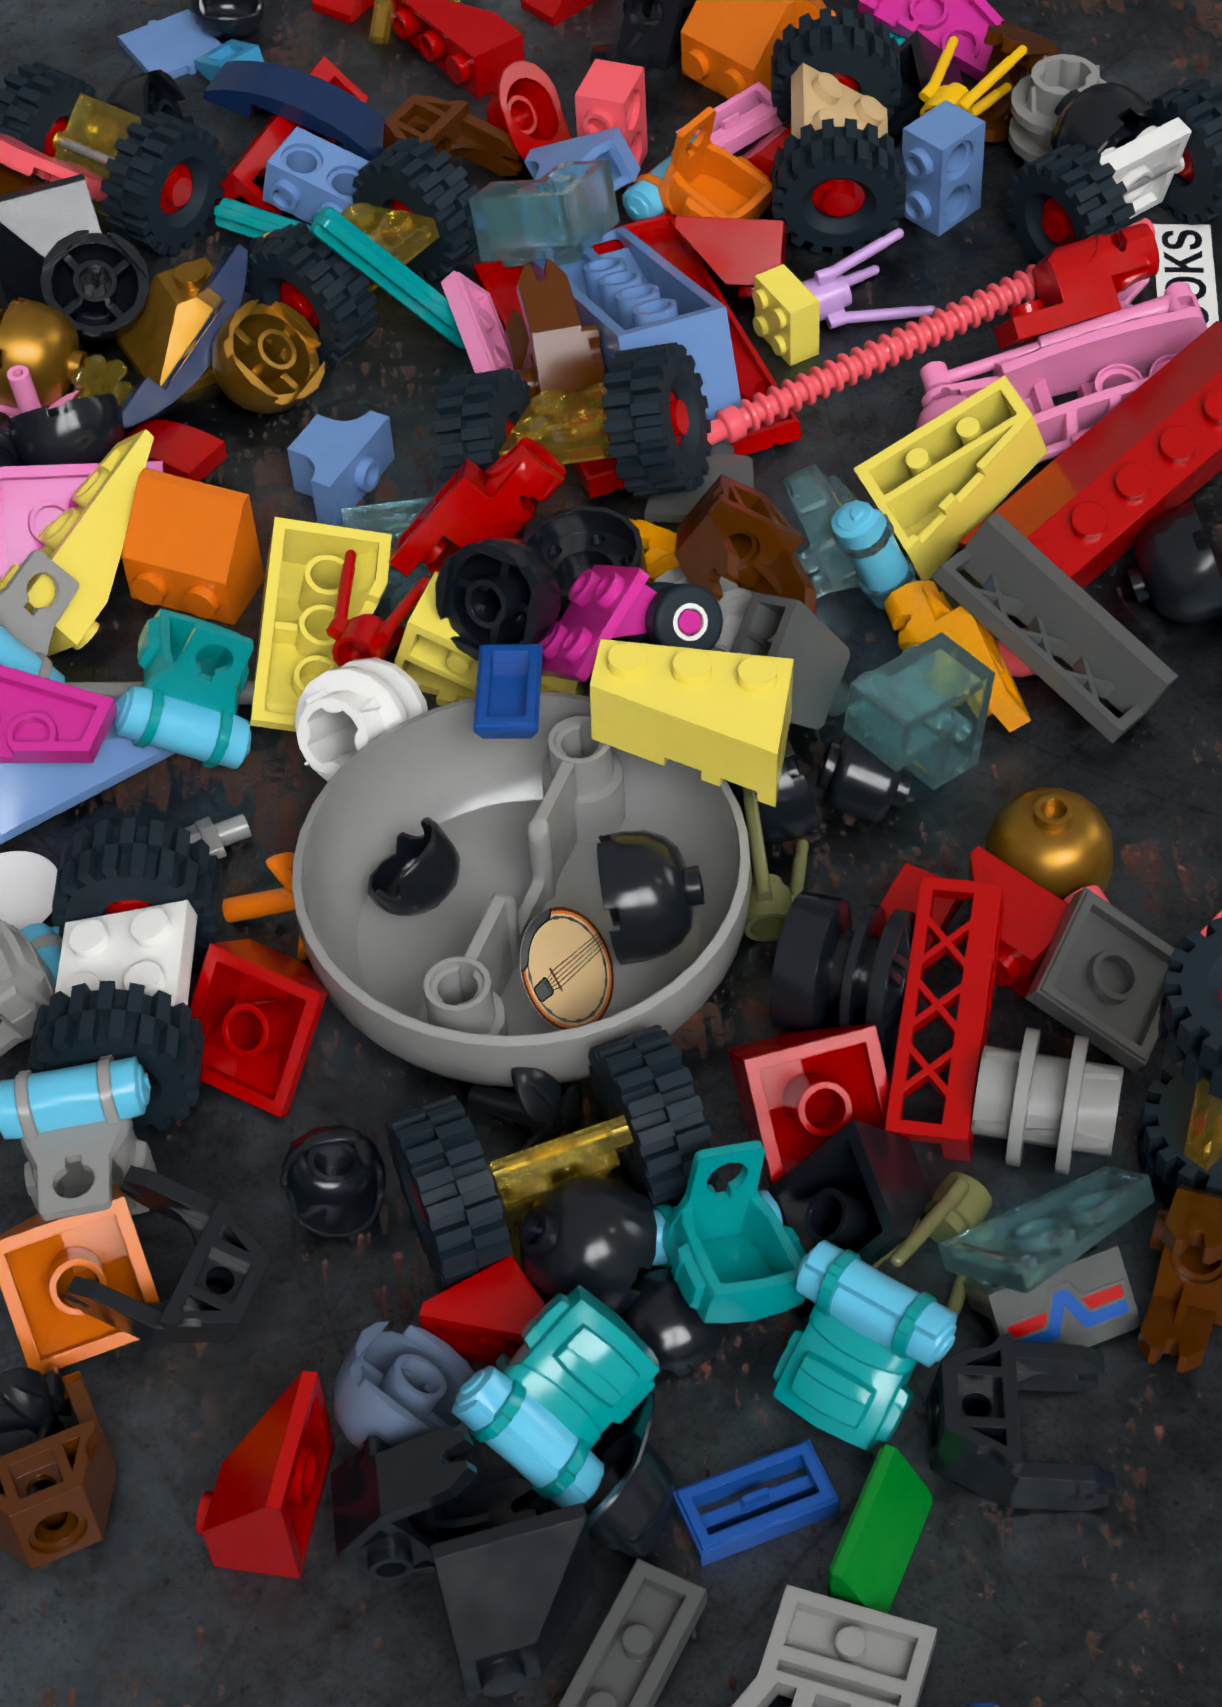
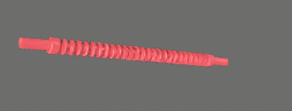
M1147 218L1141 219L1129 225L1132 226L1138 223H1147L1152 232L1154 233L1155 237L1154 226L1152 222ZM1029 265L1026 273L1021 270L1016 271L1012 279L1009 277L1001 278L999 286L995 283L988 284L986 292L981 289L975 290L972 298L962 296L959 300V305L955 302H950L946 305L945 311L940 308L934 309L932 318L928 315H921L918 324L914 321L907 322L905 331L897 327L892 330L891 337L887 334H881L877 339V344L872 340L866 341L864 350L859 347H853L850 351V357L845 353L838 354L836 363L832 360H825L822 370L817 366H813L809 369V376L804 373H797L795 382L793 383L789 379L783 380L780 390L776 386H770L767 389V396L761 392L755 393L752 403L747 399H742L739 402V408L729 405L716 411L715 419L710 421L711 433H707V441L711 446L723 440L729 444L746 437L747 429L752 432H758L761 422L767 426L772 425L775 415L780 419H785L789 414L788 409H791L793 412H800L803 402L808 406H812L816 403V396L821 399H828L831 389L836 393H840L844 389V383L849 386H855L858 382V376L863 380L870 379L872 370L876 373H883L886 364L891 367L897 366L899 357L905 361L910 360L913 356V351L923 354L927 349V345L932 348L938 347L940 338L944 341H951L954 337V332L958 335H963L966 333L968 326L973 329L978 328L981 324V319L985 322H991L995 314L999 316L1006 315L1008 307L1019 306L1021 301L1024 303L1033 301L1035 295L1038 296L1032 274V269L1036 265Z

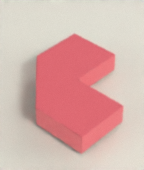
M0 133V163L28 176L34 174L51 182L83 174L92 200L101 202L108 197L107 193L101 191V182L105 178L79 164L49 157L12 136Z

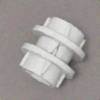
M376 657L354 659L339 668L330 669L310 681L298 699L294 721L299 749L306 759L304 765H310L312 769L328 782L353 755L376 737L398 724L428 711L427 701L418 687L420 683L415 682L397 664Z

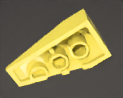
M146 429L118 442L73 494L72 500L78 507L76 509L71 507L63 512L52 524L48 523L36 537L44 544L40 551L79 584V589L54 626L47 653L48 656L69 648L79 650L92 639L99 628V623L95 619L109 599L124 546L138 476L143 468H146L154 436ZM13 564L0 579V590L7 586L19 569L17 564ZM38 573L29 580L27 585L29 600L24 608L32 613L35 608L47 607L53 601L55 586L49 576L44 573Z
M280 517L274 518L262 599L250 726L296 732L294 721L298 699L309 682L330 669L339 668L332 655L333 644L336 640L327 635L326 629L334 618L345 553L347 550H354L357 555L347 617L350 620L362 614H373L386 590L392 534Z

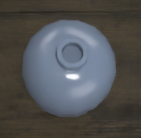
M376 1322L361 1331L347 1351L333 1383L332 1398L335 1419L357 1452L363 1448V1442L373 1435H376L392 1447L440 1427L460 1431L468 1436L471 1435L468 1433V1427L453 1415L451 1411L459 1389L474 1372L468 1362L448 1343L425 1329L409 1325L403 1334L383 1331L389 1322Z

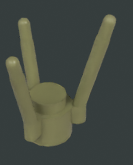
M742 786L754 871L744 933L752 940L761 942L774 941L780 937L786 915L794 898L804 889L809 843L805 839L797 841L788 888V886L783 884L779 876L769 874L756 791Z
M958 1172L947 1174L931 1195L908 1237L872 1265V1267L877 1268L889 1257L891 1265L894 1267L902 1266L928 1237L946 1247H955L959 1242H963L966 1246L946 1304V1308L957 1313L959 1317L966 1298L963 1281L972 1278L981 1249L992 1235V1229L983 1221L993 1206L989 1192L979 1181L969 1175Z

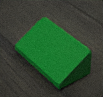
M885 1444L884 1448L880 1447L828 1570V1597L887 1614L932 1507V1495L929 1489L896 1447Z

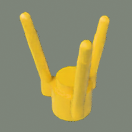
M951 36L942 51L929 83L919 93V98L925 102L920 110V117L945 100L977 117L1012 90V85L1006 82L976 102L1027 53V47L1025 45L1017 47L969 91L964 85L956 82L940 86L958 45V38Z

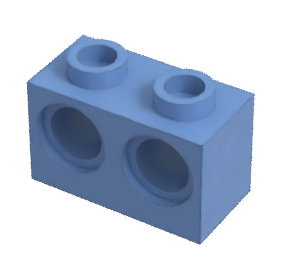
M945 100L903 128L902 154L903 164L905 165L906 188L905 218L939 237L981 207L985 121Z
M297 126L266 163L262 200L310 224L313 223L311 219L316 212L319 213L324 207H332L361 231H364L368 225L367 223L360 224L356 215L361 210V207L353 204L352 194L357 189L352 184L354 178L359 175L357 172L370 161Z

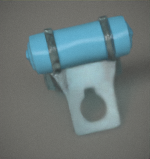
M814 464L794 472L783 480L810 542L806 550L796 556L806 573L811 574L817 570L820 571L811 578V583L816 590V599L828 593L859 587L861 592L877 608L885 610L884 601L891 592L907 583L916 581V570L909 557H904L893 536L894 527L887 514H882L879 509H873L868 502L859 501L836 475L828 476Z

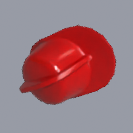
M524 60L510 63L502 71L498 82V89L489 99L486 116L488 123L509 133L517 153L525 160L530 149L572 138L562 113L556 88L548 75L534 63Z

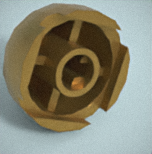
M18 298L19 301L12 300L0 325V350H2L0 404L18 408L7 378V371L13 366L24 365L29 369L41 406L49 408L50 405L68 393L72 383L80 384L86 371L87 353L79 350L77 331L71 320L62 312L37 301Z
M260 299L250 300L231 314L220 327L212 344V370L223 392L231 401L243 409L262 414L284 412L296 406L319 387L325 373V362L319 366V356L316 351L321 346L318 334L305 317L289 305L275 301L272 305L257 304Z
M1040 787L1022 792L998 811L989 828L985 850L1061 900H1064L1073 892L1091 885L1099 886L1104 893L1111 879L1113 867L1111 829L1098 808L1081 794L1063 788Z

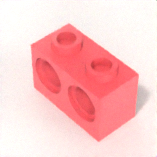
M595 59L575 93L577 137L618 127L638 165L641 166L648 153L644 67ZM629 183V184H627V185H625V186H623V187H621V188H627V189H628V188L630 187L631 183Z

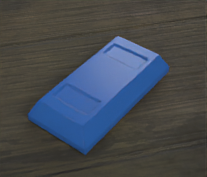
M480 645L473 730L482 739H531L538 732L543 645Z

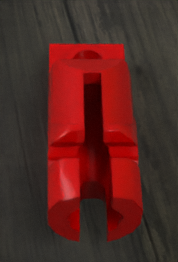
M1138 223L1118 229V232L1112 233L1109 236L1100 234L1051 250L1032 269L1039 299L1009 309L1011 319L993 328L999 350L1038 339V336L1122 309L1117 294L1141 280L1156 275L1159 271L1158 246L1147 223Z
M523 437L514 448L485 471L467 458L394 542L389 563L408 577L420 562L426 567L430 566L447 545V538L460 548L488 537L503 536L514 538L525 524L534 517V511L536 510L534 498L545 502L566 479L564 475L567 471L564 464L542 444L528 437Z

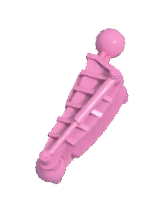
M1174 282L1168 286L1163 296L1038 336V341L950 370H948L944 362H930L920 370V377L926 394L921 400L923 410L917 419L916 430L1005 375L1032 413L1048 452L1038 463L1057 458L1207 329L1197 297L1192 293L1188 283ZM993 370L992 377L958 382ZM1077 391L1078 399L1054 406L1053 396Z

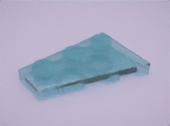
M1104 1166L939 1243L938 1246L945 1271L976 1279L979 1284H994L1028 1294L1154 1203L1155 1198L1150 1178L1147 1174Z

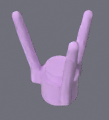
M897 228L885 236L876 239L834 265L815 271L814 278L802 281L820 301V321L826 320L829 329L849 323L911 319L921 315L932 316L934 309H936L933 305L845 311L844 307L852 304L850 287L877 275L880 268L877 265H872L846 276L842 274L904 236V231L901 228Z

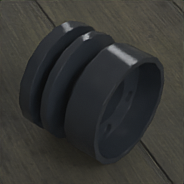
M580 506L560 510L538 521L522 540L542 552L555 569L561 586V609L556 620L558 622L572 602L568 599L572 585L581 573L587 569H592L594 565L639 567L647 573L639 529L627 516L609 508ZM629 637L612 638V640L621 641Z
M801 891L794 898L786 915L774 959L770 988V1015L773 1026L794 1032L825 1029L829 1027L836 1010H838L839 1027L874 1024L876 1025L881 1050L889 1051L895 1044L899 1034L916 914L896 909L887 921L885 909L879 905L870 904L863 911L855 930L852 931V914L850 903L847 900Z

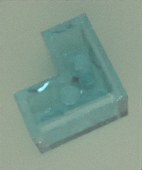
M609 160L561 162L540 179L490 182L469 198L481 261H502L504 267H518L538 259L552 260L557 266L575 263L582 258V253L592 245L600 243L603 240V236L620 222Z
M941 632L918 646L914 645L907 648L900 656L877 669L862 673L850 683L844 731L895 772L905 767L932 790H935L978 764L995 672Z

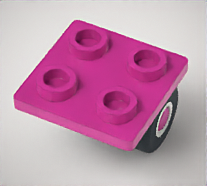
M594 565L592 569L585 570L576 579L568 595V599L572 602L559 622L556 621L552 633L539 644L543 645L541 675L585 682L594 669L600 639L612 640V638L628 636L629 638L650 639L651 643L655 645L711 650L717 643L722 631L723 616L720 605L708 590L698 585L668 582L645 584L649 574L639 567Z

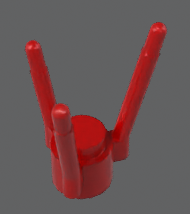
M347 550L342 565L334 618L326 629L327 635L336 640L333 644L332 655L337 665L341 667L349 661L376 657L383 660L400 644L405 631L404 627L398 628V626L419 602L430 579L422 577L385 621L373 614H362L349 620L347 617L357 555L354 550Z

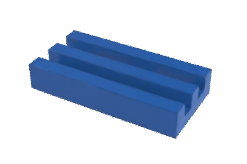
M809 1439L684 1486L673 1492V1506L678 1516L681 1515L683 1519L684 1530L689 1541H693L695 1553L701 1567L840 1512V1500ZM805 1468L807 1472L806 1475L770 1489L764 1487L743 1495L741 1500L703 1515H699L697 1510L796 1470Z

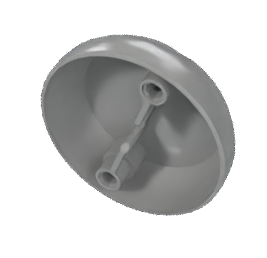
M541 691L539 730L531 739H482L474 733L476 697L440 706L408 719L376 737L353 755L333 775L312 804L299 833L293 857L292 891L298 931L315 976L328 992L327 996L335 1007L354 1027L379 1046L418 1068L459 1081L513 1088L511 1069L515 1067L543 1070L553 1076L559 1084L590 1077L589 1066L591 1064L588 1059V1052L591 1051V1047L655 1025H660L662 1030H666L670 1036L702 1007L722 982L737 954L746 926L752 883L749 837L741 807L728 782L724 780L719 787L701 780L700 770L670 759L663 766L591 739L590 697ZM429 817L445 832L460 856V871L457 885L438 907L426 913L415 916L390 914L378 907L368 895L369 876L383 860L396 854L397 837L400 833L404 832L413 836L424 835L421 820ZM647 830L665 836L678 846L686 867L699 866L704 888L705 904L693 906L692 928L684 941L671 952L648 961L620 965L609 931L620 930V925L614 926L610 911L604 910L598 871L597 843H601L600 835L621 831ZM553 907L573 909L584 915L595 925L608 947L614 974L612 998L601 1020L564 1030L548 1023L534 1008L524 988L520 971V949L527 927L538 914Z

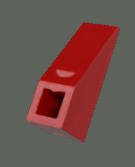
M392 0L393 12L391 13V23L398 37L408 41L422 53L428 62H433L449 75L456 85H461L477 99L498 89L501 73L510 63L525 61L523 34L495 12L448 0Z

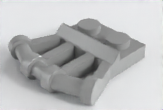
M786 1585L758 1675L731 1707H768L777 1695L793 1699L791 1707H918L936 1644L937 1628Z

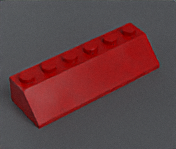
M1216 321L988 517L998 512L1082 589L1089 585L1136 544L1141 530L1152 518L1184 503L1222 470V322ZM988 517L958 541V547L961 550L965 548Z

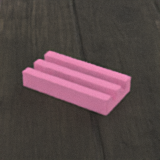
M757 82L715 107L716 116L710 140L713 144L722 147L733 155L784 124L777 117V107L773 108L771 92L760 82Z

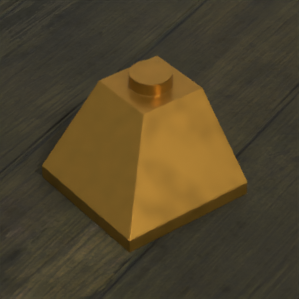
M206 257L182 263L173 269L156 274L149 284L150 292L144 313L129 332L117 338V343L141 379L148 377L161 386L213 311L212 307L196 296L214 270ZM212 362L201 377L184 394L217 382L212 370Z

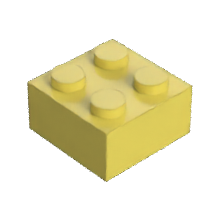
M784 264L755 275L754 291L752 293L755 304V318H753L752 322L757 335L763 337L771 345L774 353L777 356H781L789 366L819 355L820 301Z

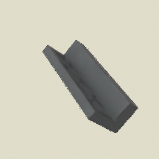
M998 512L988 517L965 548L941 564L931 577L1112 744L1148 713L1178 677L1171 668ZM964 569L983 586V589L974 587L959 572ZM1007 614L1017 617L1027 626L1028 630L1021 629L1008 618ZM1053 656L1061 657L1072 667L1073 671L1065 670L1053 659ZM1098 697L1107 699L1123 716L1117 718L1099 701Z

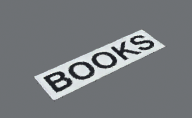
M1153 224L1160 259L1159 271L1155 275L1157 297L1163 296L1168 286L1174 282L1188 283L1192 293L1197 297L1208 329L1216 321L1219 322L1210 225Z

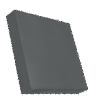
M1085 887L1074 894L1025 999L1076 1034L1089 1037V1043L1132 1072H1135L1146 1066L1159 1036V1010L1165 973L1168 970L1169 958L1175 948Z

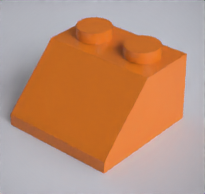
M696 0L681 30L682 74L727 99L734 97L757 82H760L771 92V56H773V46L777 38L783 40V30L789 24L795 27V0Z
M143 468L138 476L121 556L131 598L149 605H159L193 614L202 619H212L235 626L265 580L249 494Z

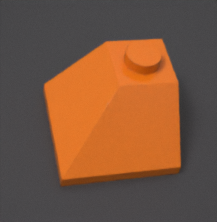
M119 1183L112 1185V1205L108 1210L50 1221L43 1220L40 1213L0 1234V1288L27 1366L39 1371L42 1375L46 1374V1370L49 1367L56 1366L57 1369L140 1340L83 1313L65 1301L67 1290L74 1276L101 1283L143 1304L160 1303L123 1192L120 1191Z

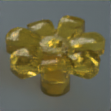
M93 355L85 358V367L75 369L71 377V382L75 385L73 392L80 391L75 394L73 399L101 394H114L118 405H121L132 389L130 382L120 381L127 373L125 364L119 359L106 363L102 355Z

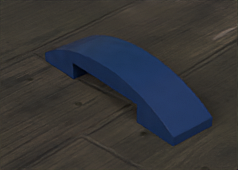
M229 61L223 65L204 90L203 99L232 112L250 118L256 108L260 107L342 143L343 149L367 161H371L383 152V130L386 119L350 93L303 71L267 62Z
M240 244L224 254L196 296L212 307L213 311L162 385L159 386L146 377L135 383L120 405L124 430L154 416L175 402L201 377L211 364L213 341L224 321L239 309L245 288L248 250Z

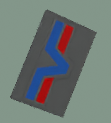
M1092 1233L963 1281L970 1308L991 1319L996 1338L1003 1334L1011 1333L1014 1334V1341L1073 1344L1090 1347L1142 1327L1119 1246Z

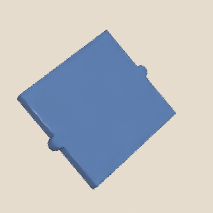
M189 9L158 21L150 20L148 25L117 36L119 45L144 73L161 69L173 79L187 73L190 75L197 73L194 60L222 45L214 36L205 32L201 26L196 24L193 14Z

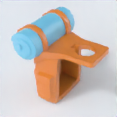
M709 106L679 130L671 155L649 173L641 174L636 178L632 186L622 195V204L627 215L633 221L656 217L669 212L677 216L758 219L772 201V183L770 178L752 165L750 161L742 156L735 157L722 147L711 142L710 138L716 110Z

